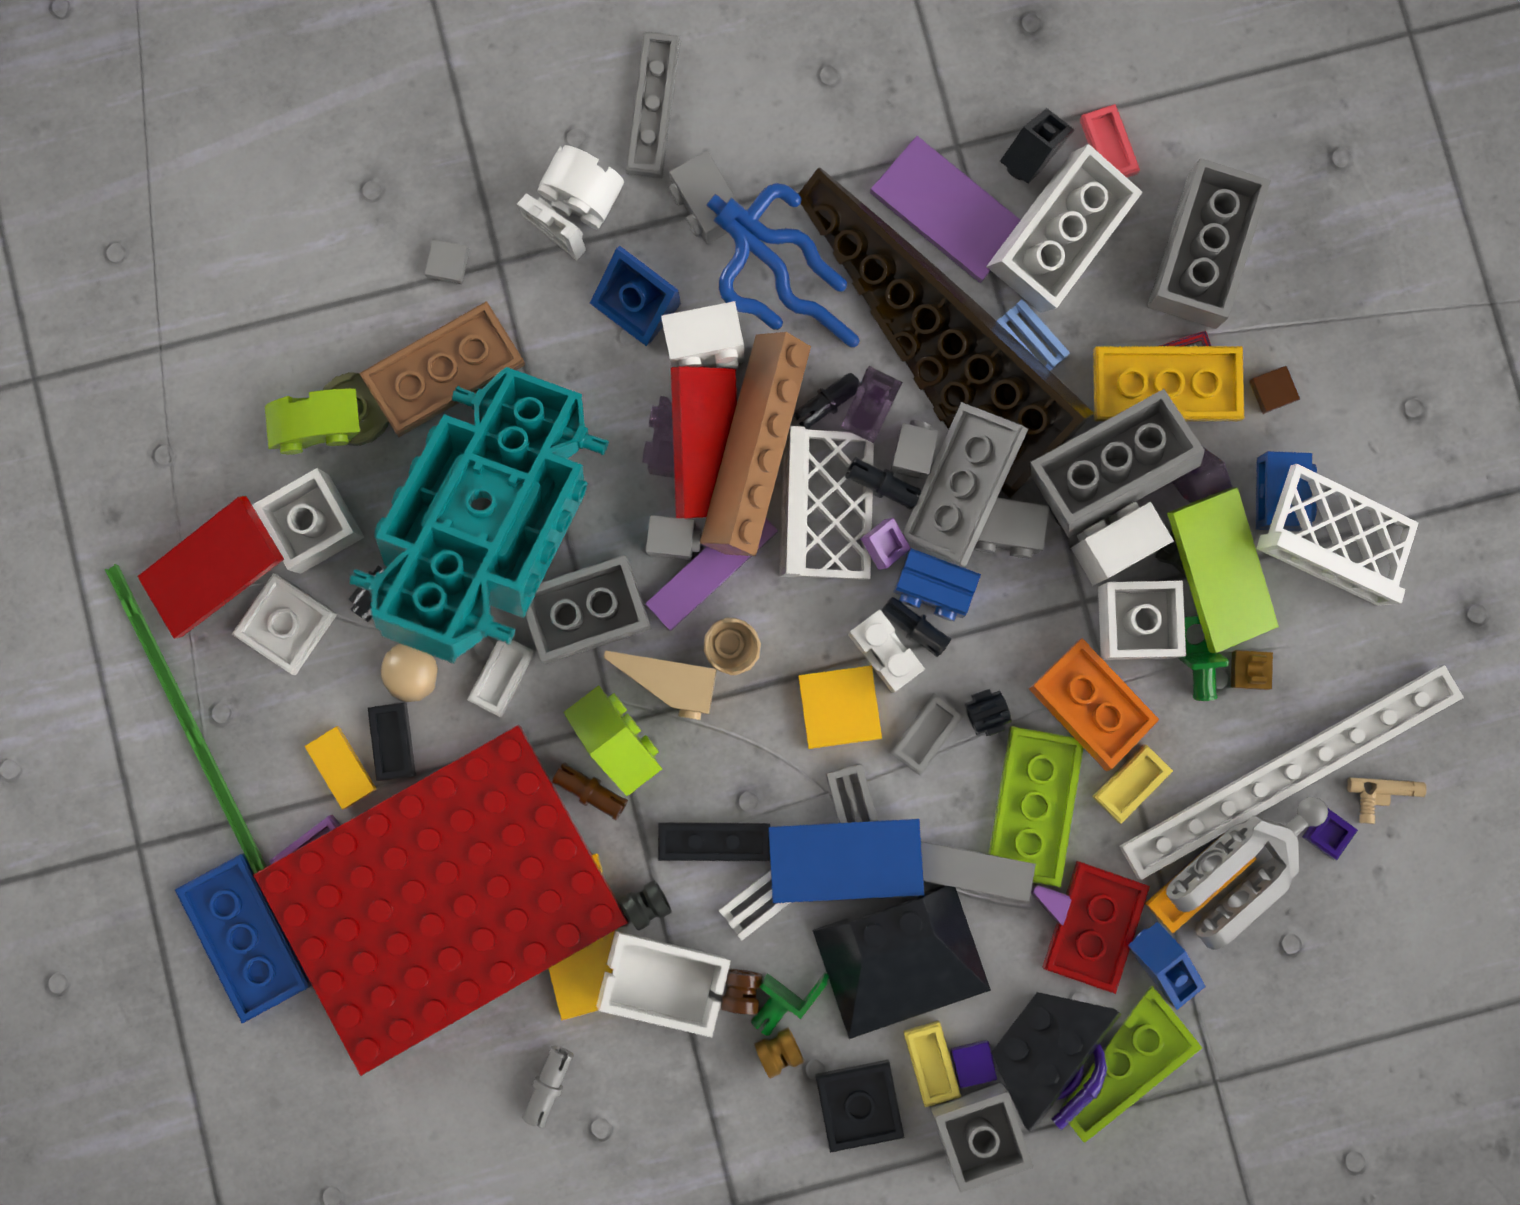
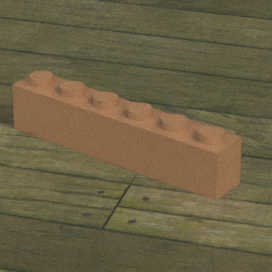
M788 332L756 334L700 539L701 544L725 555L756 556L811 349L810 345Z

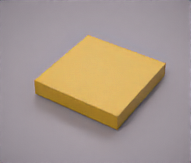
M872 665L798 675L808 749L882 739Z

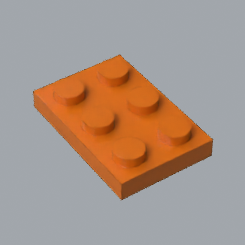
M1083 638L1078 640L1029 688L1034 696L1105 771L1113 769L1160 720Z

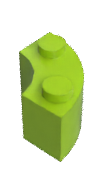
M356 388L309 392V398L286 396L265 405L268 449H280L281 454H300L303 452V449L320 443H326L327 446L347 445L349 440H352L360 433Z

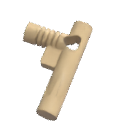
M1349 777L1347 780V791L1360 793L1361 810L1359 812L1361 814L1359 815V823L1375 824L1374 806H1389L1391 795L1425 797L1427 791L1425 782ZM1365 783L1372 785L1369 793L1364 788Z

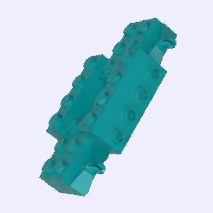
M508 367L501 370L483 389H478L477 393L463 389L460 386L455 388L452 401L472 407L475 425L443 414L438 425L431 427L426 438L425 449L421 456L417 455L413 459L406 483L403 487L399 486L392 499L391 510L386 518L382 517L375 528L374 537L384 566H387V568L382 573H377L376 576L355 569L353 571L354 575L351 574L349 580L350 585L368 590L372 594L371 616L376 629L380 630L382 637L453 664L456 658L483 640L484 637L489 636L508 645L511 643V638L513 639L515 634V628L494 622L490 606L522 618L525 617L586 493L588 483L584 481L583 465L568 460V458L578 452L579 448H585L604 455L609 444L608 440L590 435L588 428L585 427L581 393ZM479 498H486L492 502L489 508L482 511L471 507V504Z

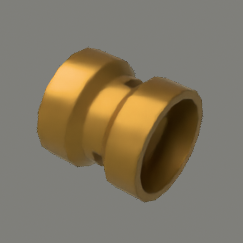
M789 1027L779 1031L777 1036L771 1040L764 1038L754 1043L758 1057L769 1079L781 1074L782 1069L787 1066L796 1067L804 1063L803 1056Z

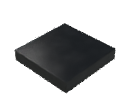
M889 1059L815 1074L830 1153L904 1138Z

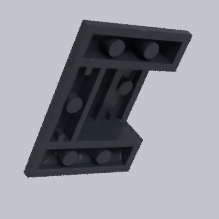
M943 885L925 891L924 895L919 896V898L849 921L847 918L813 930L849 1039L991 991L956 887Z

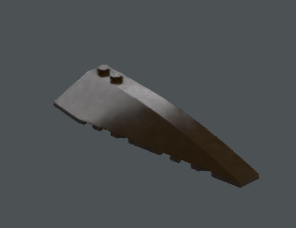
M817 168L798 193L801 197L800 204L820 235L824 236L830 244L834 257L846 269L853 280L852 285L859 296L864 297L871 308L870 313L901 361H905L914 375L913 380L920 391L923 390L934 406L933 411L940 422L943 421L949 430L959 406L963 402L1028 429L1001 488L1011 498L1031 478V462L1065 444L1094 412L932 262L823 169Z

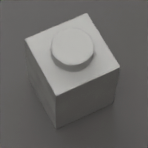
M911 420L910 424L903 423L899 431L890 471L926 480L930 472L939 431L931 430V425L922 421Z
M650 515L646 553L648 556L692 561V553L700 551L702 530L695 529L696 524L693 519Z

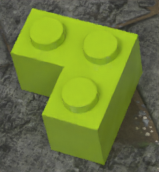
M598 685L563 713L589 755L620 790L628 796L662 770V767L654 757L659 753V750L647 735H644L642 738L637 735L641 732V729L628 713L624 716L622 715L627 711V708L615 693L608 696Z

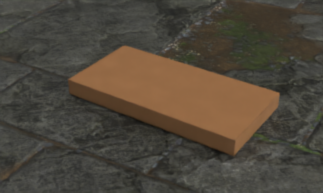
M486 301L359 374L398 437H401L457 405L459 402L452 401L453 391L457 386L477 393L478 389H483L501 370L506 367L518 370L525 366V361Z

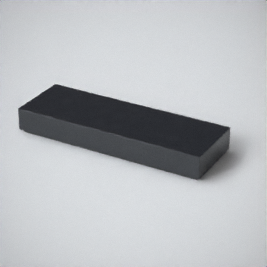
M659 822L658 861H770V823Z

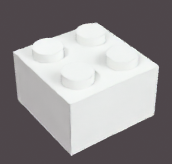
M735 301L661 316L671 367L737 369L739 363L745 362L744 343Z
M318 468L252 505L284 558L283 563L287 570L299 574L365 538L330 475Z
M1134 502L1108 518L1111 522L1110 525L1107 526L1105 521L1102 520L1077 535L1080 542L1071 547V550L1093 586L1149 556L1174 540L1151 502L1142 507H1139L1137 502Z
M1183 581L1107 582L1098 586L1100 653L1103 660L1174 659L1186 656Z

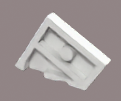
M526 193L517 203L525 219L575 260H578L586 251L582 240L583 233L580 229L557 214L545 200L540 197L536 200Z

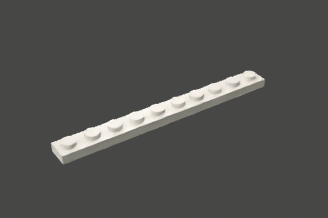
M1437 666L1119 847L1136 877L1142 880L1226 833L1232 827L1249 820L1252 816H1256L1464 697L1446 666Z

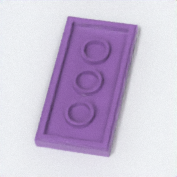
M918 136L912 140L870 190V194L980 284L991 272L986 266L1021 221Z

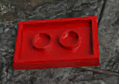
M1076 861L1066 895L1072 899L1064 925L1056 923L1042 968L1116 994L1130 952L1128 945L1134 939L1150 886Z

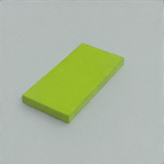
M1230 487L1167 512L1209 652H1221L1278 628L1279 625L1238 487Z
M1010 726L988 855L1036 864L1033 877L1034 883L1061 887L1084 748L1074 737Z

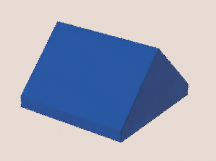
M619 246L616 248L590 304L647 346L663 328L661 316L674 313L681 305L677 288Z

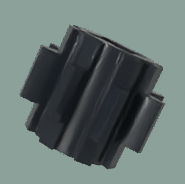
M987 689L971 695L972 701L965 703V708L975 734L978 735L985 732L986 736H991L1005 731L1004 725L1011 723L1012 719L1001 691L991 693V690Z

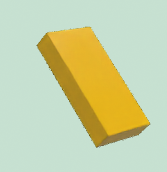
M334 727L304 746L342 810L347 809L377 790L340 727Z

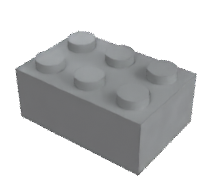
M626 555L542 582L526 613L540 661L544 664H549L652 629L629 559Z

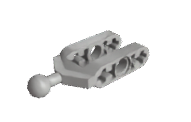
M1305 798L1298 805L1297 816L1286 825L1252 816L1246 823L1238 824L1229 829L1169 883L1166 889L1169 899L1179 911L1189 912L1199 907L1252 860L1264 845L1273 856L1272 859L1256 868L1197 922L1195 932L1207 948L1216 950L1228 945L1287 892L1291 885V879L1299 873L1297 836L1308 826H1319L1325 822L1328 816L1326 804L1319 798Z

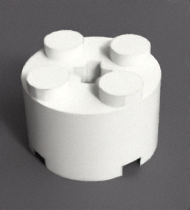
M564 145L563 149L560 146L545 172L537 192L544 198L552 201L551 206L557 213L566 217L574 213L580 216V220L584 224L598 230L601 224L604 223L620 193L624 180L611 167L605 172L597 165L599 159L572 146Z

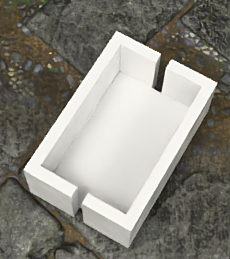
M615 931L607 965L613 969V972L604 973L596 1006L602 1012L712 1037L720 1002L713 997H708L709 990L716 994L723 995L731 960L723 956Z

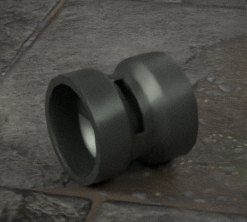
M655 879L645 884L643 890L639 893L631 892L621 898L630 920L638 931L649 926L650 920L655 917L663 918L672 913L671 907Z

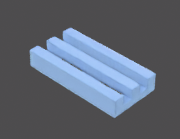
M1023 299L997 320L1005 330L1032 354L1006 324L1011 321L1048 363L1045 367L1049 371L1070 354ZM1018 313H1020L1024 317V319L1032 326V328L1055 352V354L1057 355L1056 357L1052 355V353L1044 346V344L1037 338V336L1021 320V318L1017 315Z

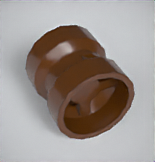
M729 969L725 982L727 990L721 999L720 1009L737 1014H757L759 1000L756 998V993L762 983V974L747 970Z

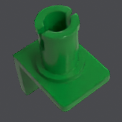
M1198 615L1185 616L1186 656L1179 657L1178 659L1192 669L1193 699L1196 701L1215 700L1218 698L1216 694L1215 668L1229 666V660L1219 652H1209L1205 638L1198 644L1189 643L1186 638L1188 628L1194 624L1201 623Z
M824 972L802 1000L771 975L766 974L760 988L770 997L751 1019L752 1025L758 1030L768 1018L763 1025L764 1028L761 1033L770 1036L787 1011L792 1012L801 1019L827 986L829 975Z

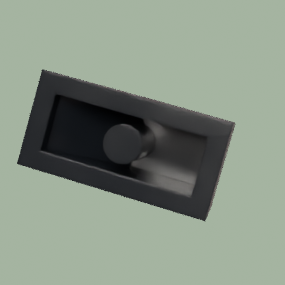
M1046 108L1021 129L999 162L1007 167L1006 169L1012 177L1024 180L1028 184L1043 170L1075 129Z

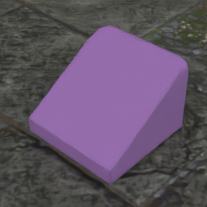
M1032 883L1031 894L1057 923L1064 925L1072 900L1070 896Z

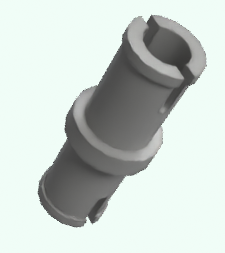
M551 1046L541 1075L536 1076L532 1084L535 1090L526 1112L522 1116V1119L532 1126L536 1127L538 1121L539 1128L545 1127L555 1098L560 1097L563 1091L561 1083L574 1055L560 1047L558 1052L557 1046Z

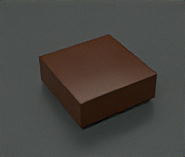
M1287 366L1257 376L1249 381L1262 414L1300 400Z

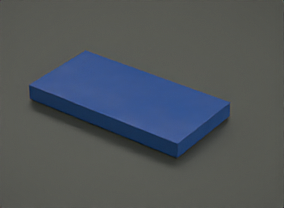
M919 819L769 827L773 903L924 895Z
M244 853L175 889L242 1024L312 986L260 889Z

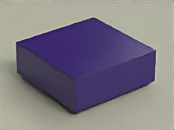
M1327 808L1328 816L1325 822L1319 826H1310L1302 837L1331 859L1338 860L1358 829Z
M987 1040L951 1048L960 1088L997 1080L990 1045Z

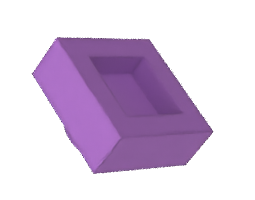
M894 518L884 519L861 538L878 570L887 569L911 549Z

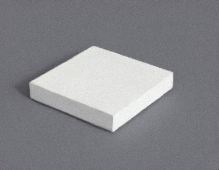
M273 573L232 635L290 674L296 675L337 614L278 574Z

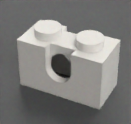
M879 609L851 630L848 636L869 664L872 665V668L890 692L894 693L923 672L925 668L911 649H907L901 643L894 632L895 628ZM872 651L877 655V657L880 659V661L882 662V664L884 665V667H883V666L880 664V662L876 659V657L874 656V654L872 653Z

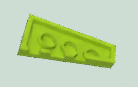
M1153 986L1149 987L1103 1049L1107 1072L1102 1089L1096 1099L1093 1098L1077 1116L1073 1117L1071 1122H1068L1083 1143H1086L1203 1048ZM1095 1062L1083 1076L1080 1085L1069 1095L1060 1109L1064 1108L1065 1104L1084 1088L1083 1085L1091 1078Z

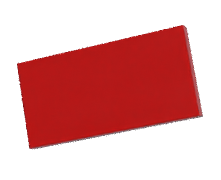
M671 367L676 518L707 517L737 406L736 369Z
M239 496L137 577L175 639L186 635L282 562L284 558L247 496Z

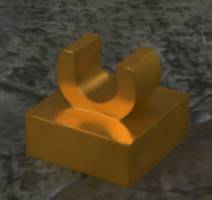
M1232 651L1231 688L1272 689L1273 652Z

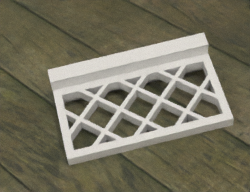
M790 426L783 451L779 577L871 579V556L863 542L861 547L856 541L872 530L873 490L863 486V494L853 501L840 487L847 480L845 476L836 482L822 466L836 454L849 467L851 461L841 451L849 441L864 442V458L862 461L873 466L874 434L809 430L802 426ZM809 439L823 440L833 451L820 464L809 453ZM832 440L843 442L837 446ZM809 463L814 467V469L810 473ZM817 471L832 487L819 500L808 489V479ZM834 491L849 506L836 519L822 505V502ZM808 499L813 503V505L809 509ZM862 500H863V511L858 507V504H859ZM815 508L831 523L818 536L807 526V516ZM851 510L862 520V530L854 538L839 523ZM833 527L848 542L836 555L820 540ZM807 535H808V536L811 538V540H812V542H811L810 544H808V545H807ZM815 544L830 559L821 569L806 568V553ZM851 546L861 556V571L847 570L838 560ZM834 564L839 570H829L828 568Z
M1294 464L1290 466L1268 534L1260 535L1256 549L1377 606L1401 604L1405 589L1399 587L1419 523L1299 464ZM1299 478L1308 481L1313 497L1301 501L1296 489ZM1332 493L1339 497L1344 510L1332 516L1325 499L1326 496ZM1316 501L1323 521L1311 526L1304 506ZM1362 508L1369 511L1374 526L1365 530L1362 529L1356 511ZM1295 511L1302 528L1301 531L1295 534L1283 529L1287 515ZM1346 516L1353 535L1342 540L1335 521ZM1392 523L1403 527L1400 541L1394 545L1386 528L1387 525ZM1326 526L1333 544L1327 548L1319 546L1314 533L1315 530ZM1377 531L1383 550L1372 554L1365 536ZM1353 541L1357 542L1363 560L1356 563L1350 561L1345 549V545ZM1385 555L1391 566L1388 578L1380 574L1375 562L1376 559Z

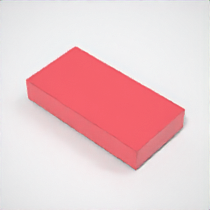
M1116 104L1083 114L1080 118V123L1088 144L1125 177L1137 175L1140 168Z

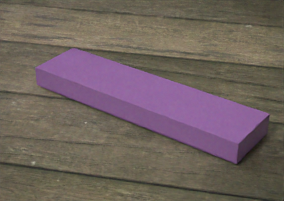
M767 518L764 523L758 550L778 533V530ZM706 547L645 604L672 631L752 556L725 555L710 547Z

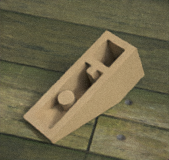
M605 650L604 658L667 705L679 709V717L700 720L701 713L710 714L717 673L716 669Z

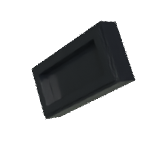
M407 703L368 707L376 781L416 776Z

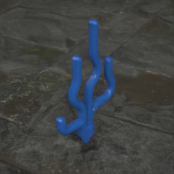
M775 183L763 189L748 210H746L732 197L726 203L718 195L714 194L706 206L717 214L713 221L730 234L736 245L732 259L719 277V292L724 302L735 301L737 312L753 314L773 330H778L782 327L783 321L781 317L768 306L756 299L741 297L734 291L733 282L745 266L749 252H752L773 271L778 297L786 308L796 314L815 318L851 348L858 346L860 342L858 335L826 308L814 301L799 299L793 294L786 264L774 251L763 243L795 244L802 250L807 265L815 274L838 292H842L847 288V281L821 259L815 243L807 234L798 229H770L759 221V218L774 199L780 198L789 206L798 207L801 203L800 195L785 184Z

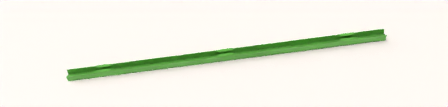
M114 564L109 570L105 569L255 874L267 866L119 565Z

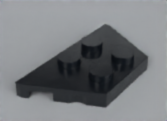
M1037 992L991 1052L1023 1125L1028 1131L1033 1132L1121 1016V1013L1116 1009Z

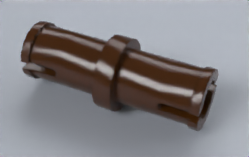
M566 762L562 763L552 780L553 784H557L579 797L581 804L585 806L590 804L612 817L615 821L619 818V814L623 812L628 802V799L622 798L602 786L600 779L596 777L591 779L570 767Z

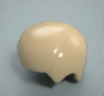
M727 617L715 622L705 634L703 651L708 662L716 670L729 675H738L751 670L759 659L761 643L757 632L750 624L737 618Z
M400 643L393 646L386 653L381 666V678L384 686L393 697L404 702L421 701L435 689L438 666L432 655Z

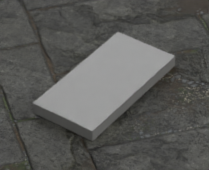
M961 402L922 488L919 499L904 528L903 535L905 539L966 567L1028 429Z

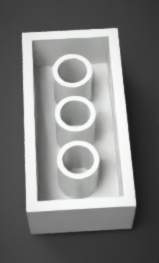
M1087 144L1071 152L986 267L1040 313L1056 309L1143 192L1090 144Z

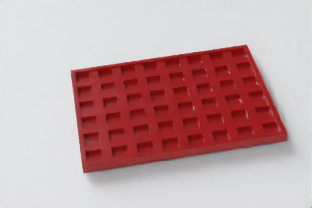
M520 725L515 726L253 874L360 1076L629 922Z

